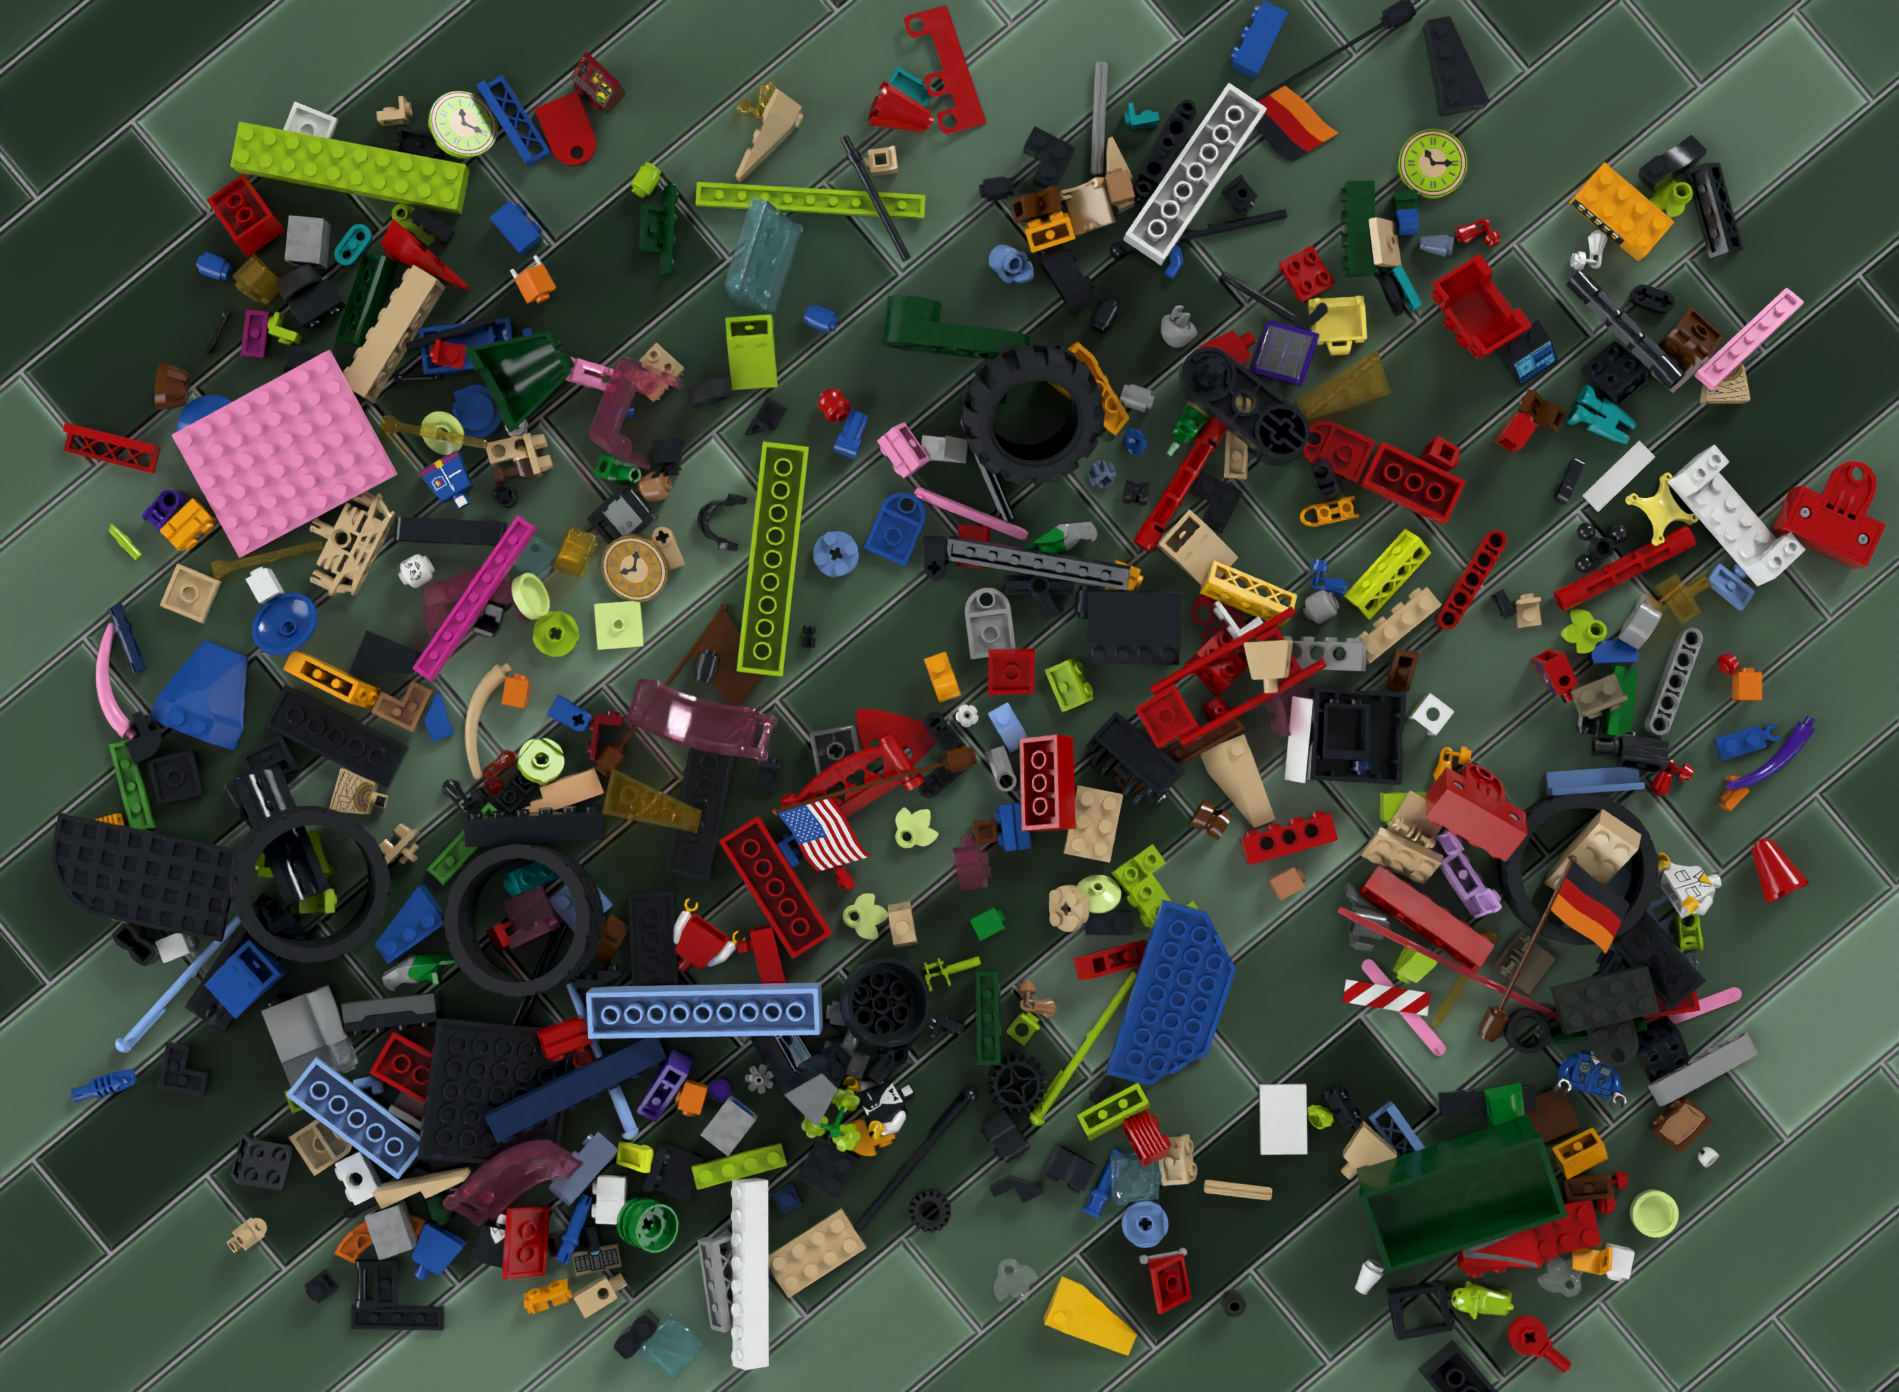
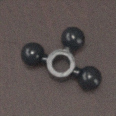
M1589 522L1581 523L1577 528V535L1582 540H1589V554L1580 555L1576 558L1574 563L1576 570L1581 573L1589 572L1593 567L1594 560L1610 557L1614 552V543H1622L1628 537V531L1623 525L1613 526L1609 531L1608 538L1598 539L1595 536L1596 530L1593 524ZM1598 543L1604 544L1606 548L1604 555L1598 553Z

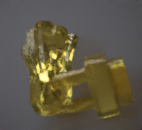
M771 82L763 83L759 86L756 108L750 107L751 100L745 98V100L740 99L736 112L745 118L748 112L755 114L756 118L763 119V114L759 110L760 106L766 108L777 87Z

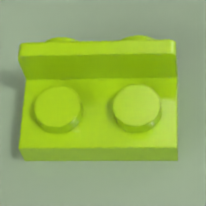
M1076 657L1045 670L1062 712L1093 700L1092 687L1086 681L1083 674L1084 668Z

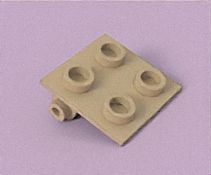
M655 343L625 376L654 403L656 400H660L659 398L665 393V389L669 390L668 386L670 384L674 385L673 381L675 382L680 376L684 375L682 372L685 368L659 344Z
M1410 790L1386 830L1425 848L1432 849L1436 844L1434 839L1442 825H1436L1426 817V799Z

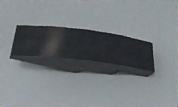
M1522 1086L1525 1110L1537 1109L1535 1086ZM1476 1088L1439 1092L1440 1116L1488 1114L1484 1092L1486 1089Z

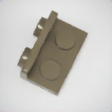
M1615 674L1608 675L1570 691L1580 717L1588 716L1589 719L1602 715L1601 710L1608 707L1610 711L1622 707V702L1628 700L1627 695H1623Z

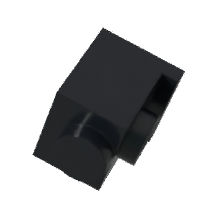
M1241 174L1224 187L1221 192L1238 214L1243 210L1246 213L1256 205L1255 200L1258 197ZM1243 191L1246 197L1240 198L1238 192Z
M326 1269L304 1285L307 1288V1295L313 1301L316 1300L318 1304L339 1288Z

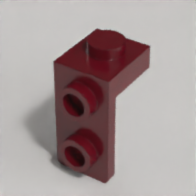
M606 711V715L595 714V717L591 718L589 731L593 732L592 741H589L587 746V755H590V760L598 758L601 724L624 726L625 717H619L620 712Z

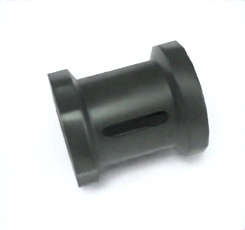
M1613 736L1612 739L1593 737L1591 742L1592 756L1612 755V757H1617L1619 752L1618 737Z

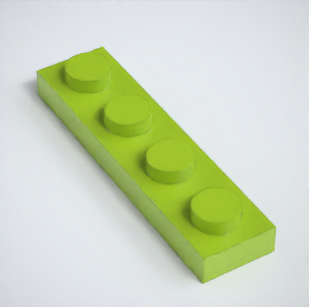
M778 1142L693 1165L691 1168L697 1190L784 1167L787 1164L782 1144Z

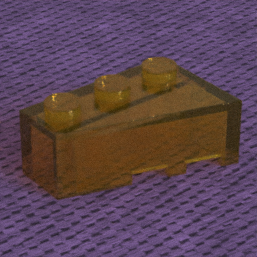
M255 253L232 275L237 281L235 286L256 303L261 301L267 305L279 293L276 284L280 279Z

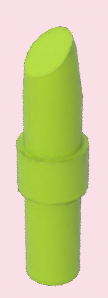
M111 523L109 526L111 535L135 561L142 556L141 552L131 543L132 541Z

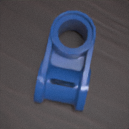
M557 695L546 714L554 720L582 732L589 730L592 718L590 713L561 695ZM578 717H582L585 721L583 725L577 721Z

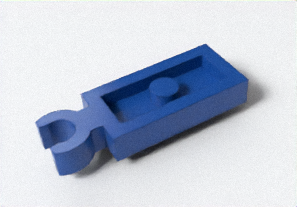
M1768 724L1763 730H1761L1760 725H1756L1714 738L1720 760H1726L1767 747L1765 740L1778 741L1781 739L1780 736L1772 737L1770 735V730L1776 728L1777 724Z

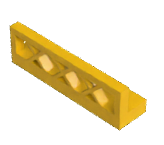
M1215 560L1212 562L1208 578L1200 590V594L1217 601L1219 600L1253 616L1260 617V619L1265 621L1291 606L1294 609L1297 595ZM1216 570L1223 572L1227 579L1222 580L1215 577ZM1236 580L1244 581L1248 588L1243 589L1239 587ZM1256 589H1264L1268 597L1260 596ZM1283 597L1288 599V607L1281 605L1277 598ZM1291 618L1287 619L1286 621L1280 623L1277 626L1283 628Z

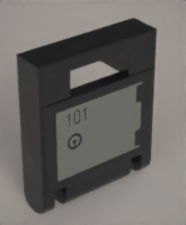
M628 482L622 485L587 518L609 545L616 539H613L601 525L604 521L611 526L617 533V538L626 534H641L658 518L656 514H652L648 519L645 518L652 509L635 489H632L627 494L624 493L631 487Z

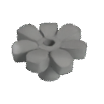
M761 1064L759 1069L755 1065L749 1068L751 1074H746L745 1081L751 1082L748 1086L750 1091H754L757 1088L758 1093L763 1094L766 1091L765 1087L769 1089L773 1087L774 1083L770 1079L774 1075L771 1071L766 1072L767 1066L765 1064Z

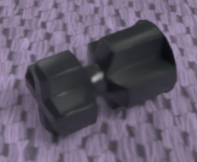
M804 625L803 632L806 636L803 637L802 647L815 648V638L812 637V634L816 633V627Z

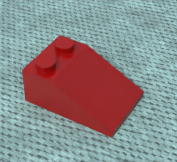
M244 174L207 199V202L226 230L247 257L285 232V229Z

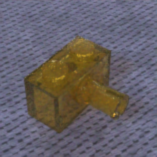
M1675 573L1653 587L1677 623L1682 625L1702 612L1694 601V596L1710 588L1711 584L1709 581H1706L1699 586L1700 583L1707 580L1705 575L1702 574L1694 581L1685 585Z

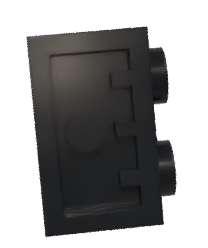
M1616 341L1609 344L1581 369L1582 374L1607 394L1608 400L1618 407L1650 380L1647 367Z
M1663 1016L1647 1025L1646 1031L1637 1033L1639 1045L1637 1054L1650 1082L1662 1078L1667 1073L1682 1067L1690 1061L1681 1032L1668 1016Z
M242 1132L230 1177L240 1185L282 1190L294 1146L259 1140L251 1133Z
M661 1142L643 1190L651 1193L655 1189L684 1201H689L695 1186L691 1166L703 1163L704 1158Z

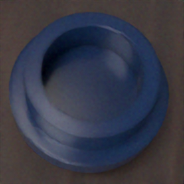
M1371 760L1352 761L1350 770H1355V775H1367L1369 770H1373V766H1371Z

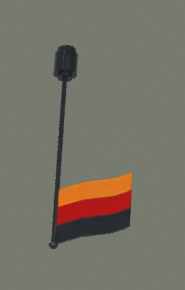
M1400 0L1383 10L1380 24L1254 99L1267 108L1255 129L1259 131L1279 154L1292 162L1339 134V132L1324 123L1301 97L1287 88L1286 85L1380 28L1385 27L1387 30L1390 28L1391 31H1395L1410 22L1416 15L1412 2L1410 0Z

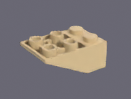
M1191 510L1186 512L1157 545L1161 551L1201 586L1207 580L1211 564L1214 560L1230 567L1239 558ZM1216 570L1215 577L1220 579L1224 573Z

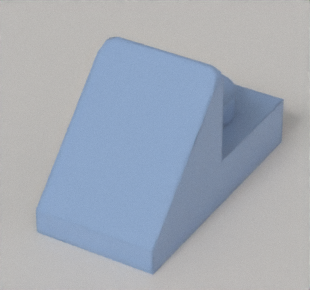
M1008 702L988 713L1009 752L1012 753L1019 749L1020 739L1028 737Z

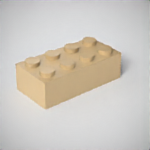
M1602 809L1551 865L1544 884L1555 890L1569 862L1568 857L1574 855L1577 858L1576 863L1592 877L1606 885L1636 853L1639 848L1641 834Z

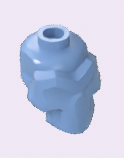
M1005 244L998 245L991 251L988 261L989 267L998 273L1005 283H1013L1014 281L1026 283L1033 279L1034 269L1024 251H1018Z

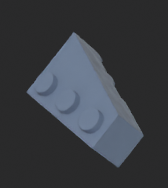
M599 1132L595 1136L590 1133L581 1143L584 1148L578 1154L574 1151L566 1160L569 1165L564 1171L559 1168L550 1178L553 1183L548 1189L568 1207L619 1151Z

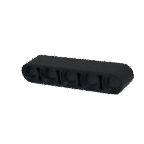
M395 517L394 541L496 546L507 531V523Z

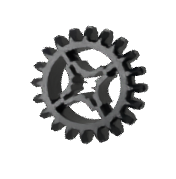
M1014 1052V1059L1010 1060L1007 1053L1005 1054L1006 1062L1003 1063L1002 1061L999 1068L995 1065L990 1067L995 1074H987V1078L992 1079L993 1082H987L986 1087L994 1089L988 1092V1096L996 1095L992 1103L997 1104L1001 1101L1002 1103L999 1106L1001 1111L1007 1105L1008 1114H1011L1013 1108H1016L1017 1115H1020V1108L1022 1107L1025 1108L1026 1113H1029L1028 1105L1031 1104L1036 1109L1038 1105L1035 1100L1044 1101V1098L1039 1093L1046 1094L1048 1091L1046 1088L1041 1087V1085L1048 1084L1047 1079H1041L1047 1073L1045 1070L1038 1072L1042 1064L1039 1062L1034 1066V1056L1029 1061H1026L1027 1053H1023L1022 1058L1018 1059V1053ZM1014 1065L1025 1066L1033 1074L1020 1075L1017 1073ZM1008 1068L1010 1079L998 1087V1079L1001 1073ZM1012 1073L1015 1074L1016 1078H1019V1081L1020 1079L1024 1081L1021 1083L1020 1088L1022 1094H1020L1019 1089H1016L1015 1086L1014 1088L1011 1086L1014 1083ZM1036 1080V1088L1033 1094L1026 1098L1025 1087ZM1015 1092L1020 1101L1008 1100L1001 1093Z

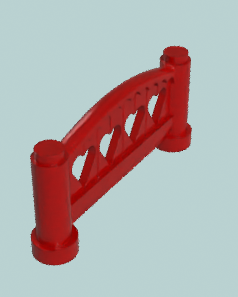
M886 732L879 737L880 743L878 746L861 750L832 764L817 775L799 795L793 796L792 793H788L780 799L781 806L784 807L813 799L817 794L827 795V789L831 786L835 787V784L839 781L844 783V789L855 787L856 785L847 782L846 778L848 775L854 774L858 769L864 771V784L915 770V767L896 737L891 732ZM877 757H882L884 759L883 776L867 770V763L874 762ZM922 773L844 794V801L833 797L832 800L845 817H848L899 784H902L905 791H910L921 785L925 778Z

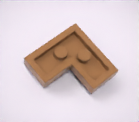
M411 681L402 701L381 692L371 713L411 732H415L434 691Z

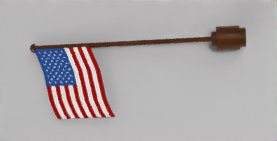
M962 746L945 751L946 756L942 757L943 762L776 809L774 807L772 813L775 816L779 815L788 826L805 858L817 872L871 857L858 842L847 818L832 800L833 797L943 766L945 770H950L951 774L972 768V765L977 764L976 754L973 746Z

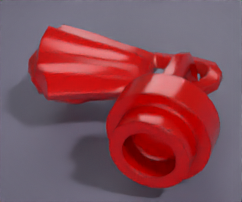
M1480 219L1468 225L1458 226L1454 233L1455 240L1468 244L1473 238L1483 232L1486 235L1482 239L1485 246L1488 245L1489 248H1492L1501 242L1499 231L1492 232L1490 222L1487 219ZM1482 223V228L1478 229L1477 225Z
M1668 760L1669 774L1663 771L1657 775L1650 783L1652 792L1659 797L1669 793L1674 771L1679 773L1677 779L1684 782L1685 780L1690 781L1694 768H1691V765L1688 763H1684L1681 768L1676 766L1674 761Z
M1615 1171V1178H1612L1613 1184L1616 1183L1617 1190H1624V1187H1628L1627 1173ZM1614 1198L1597 1199L1596 1208L1604 1215L1611 1214L1617 1206Z

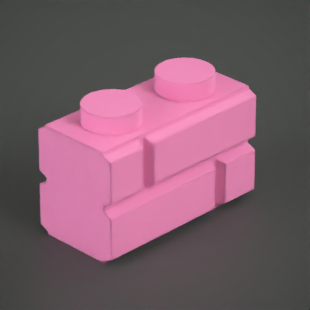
M905 422L893 427L877 440L880 444L881 452L889 457L895 472L901 475L903 479L912 475L930 461V458Z

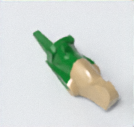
M1192 401L1187 402L1177 420L1172 433L1175 435V438L1166 454L1169 457L1173 455L1183 442L1188 443L1210 417Z

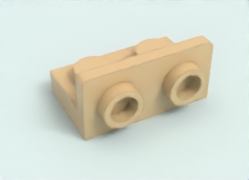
M1183 1134L1180 1137H1168L1171 1144L1169 1155L1158 1161L1162 1186L1188 1184L1194 1181L1197 1175V1166L1193 1162L1192 1153L1194 1147L1189 1134Z

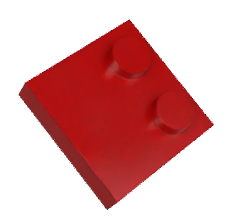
M1034 648L988 649V695L1034 694Z

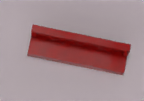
M65 423L63 432L68 433L64 447L65 452L152 474L155 473L161 447ZM75 435L82 437L87 445L79 450L72 449ZM104 442L109 451L101 456L97 455L93 446ZM123 447L127 448L131 457L120 461L115 452ZM144 453L151 454L152 458L149 468L141 466L137 457Z

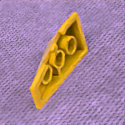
M1061 1276L1043 1318L1044 1324L1066 1334L1128 1356L1137 1333L1091 1294L1086 1287Z

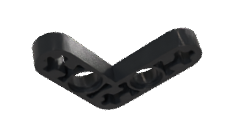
M931 713L925 718V729L944 752L957 748L959 743L962 746H966L941 715ZM931 717L933 719H940L938 724L941 729L944 726L949 729L943 732L939 738L935 736V734L939 733L936 728L930 729L928 727ZM947 734L953 735L956 739L955 745L951 748L945 747L942 743L943 737ZM943 767L936 768L919 785V793L924 798H933L966 770L955 772L951 779L943 780L939 774ZM936 774L937 779L944 785L940 788L936 784L933 787V794L929 792L925 794L922 791L925 788L923 784L925 782L931 784L934 781L931 776Z

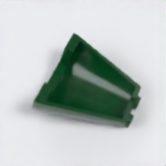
M548 331L465 349L475 371L480 372L501 410L498 413L509 433L514 431L572 373L571 369L575 367L569 354L564 355L561 349L564 345L558 334L553 336Z

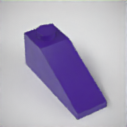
M672 1048L636 1112L657 1122L688 1076L693 1059Z

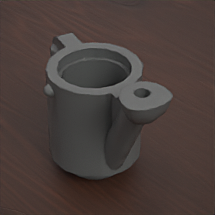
M1346 883L1344 895L1353 903L1351 912L1390 930L1391 919L1386 916L1385 910H1381L1358 894L1351 884ZM1349 919L1350 945L1357 950L1373 951V942L1360 941L1359 938L1382 940L1384 936Z

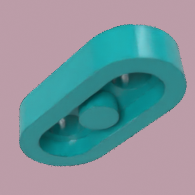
M363 224L353 225L335 248L334 256L336 261L345 267L355 265L372 242L373 235L371 230ZM365 234V238L359 241L358 235ZM346 252H351L349 259L344 258Z

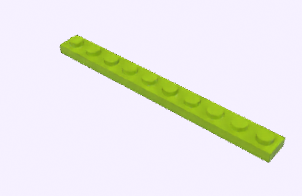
M697 182L696 207L880 217L867 191ZM878 192L891 218L924 219L926 195Z

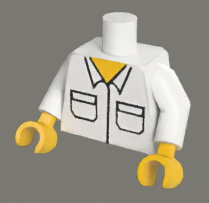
M1660 852L1657 855L1658 871H1664L1660 887L1680 917L1685 918L1692 913L1704 915L1713 903L1715 888L1721 887L1720 877L1717 874L1706 876L1699 866L1676 865L1670 862L1666 854Z

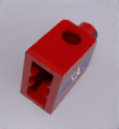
M1549 648L1533 657L1531 661L1548 691L1560 695L1563 703L1572 701L1573 698L1570 691L1578 684V681L1564 652Z

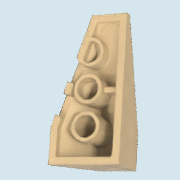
M775 89L762 115L764 117L763 126L756 129L753 135L752 143L754 146L747 149L735 175L739 182L745 180L793 133L795 127L799 128L804 119L802 106L778 89Z
M1244 734L1225 740L1200 754L1207 773L1253 828L1275 820Z

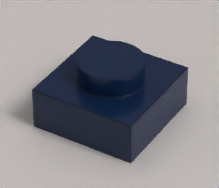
M794 1183L772 1193L782 1215L803 1205V1201Z

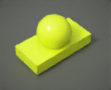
M619 1141L616 1164L642 1173H650L651 1164L655 1157L653 1149L647 1145L640 1146L627 1141Z

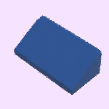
M1622 640L1598 642L1594 650L1589 652V664L1639 662L1637 649Z

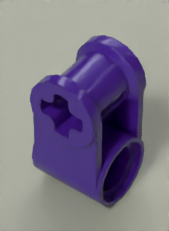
M164 490L153 504L145 510L142 519L151 522L157 528V531L161 533L159 530L186 505L185 496L179 491ZM171 495L176 497V503L173 506H170L168 502Z

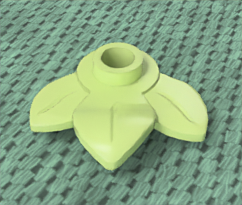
M903 807L898 812L895 820L898 828L895 838L899 846L903 848H911L915 844L927 846L935 841L939 834L935 830L928 828L931 819L928 809L918 810L911 815L910 811ZM905 832L910 833L912 836L911 840H903V834Z
M872 893L860 895L856 899L855 904L848 906L843 912L845 924L855 928L857 934L866 939L878 938L876 925H879L888 917V912L883 907L874 905L875 895ZM852 912L858 913L859 918L857 920L850 918Z

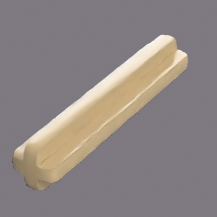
M1205 1180L1204 1183L1205 1193L1268 1201L1272 1198V1189L1270 1187Z

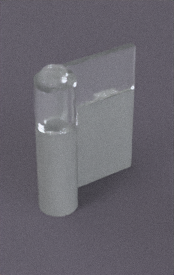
M329 985L316 988L261 1011L291 1088L316 1056L334 1070H342V1073H347L356 1068L355 1064L359 1061L348 1033L344 1032V1023Z

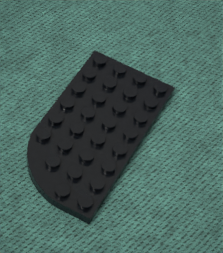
M58 813L51 847L52 865L62 890L78 907L92 915L218 942H222L224 939L231 905L229 874L237 849L66 813Z

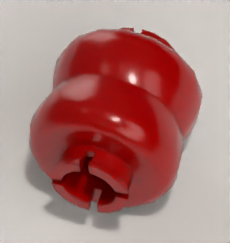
M826 389L819 396L818 408L824 413L825 418L829 422H842L848 417L851 405L839 389Z

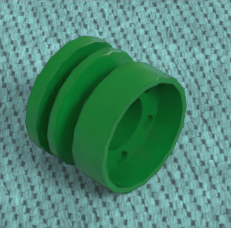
M635 1197L627 1201L617 1217V1230L623 1241L650 1253H659L667 1249L674 1242L678 1233L679 1222L672 1208L646 1197Z

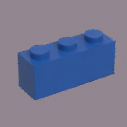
M1263 1L1261 7L1256 5L1250 17L1254 21L1251 27H1245L1240 37L1244 41L1240 48L1235 47L1230 59L1234 60L1231 68L1256 79L1288 12L1266 1Z

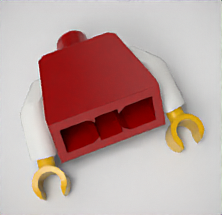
M690 898L685 901V911L680 913L674 925V943L677 945L675 952L682 957L677 966L684 972H689L693 965L702 969L705 965L712 967L726 961L736 950L737 941L735 940V935L739 932L735 931L732 933L731 941H728L730 939L729 936L694 913L698 910V902L693 909L687 907Z

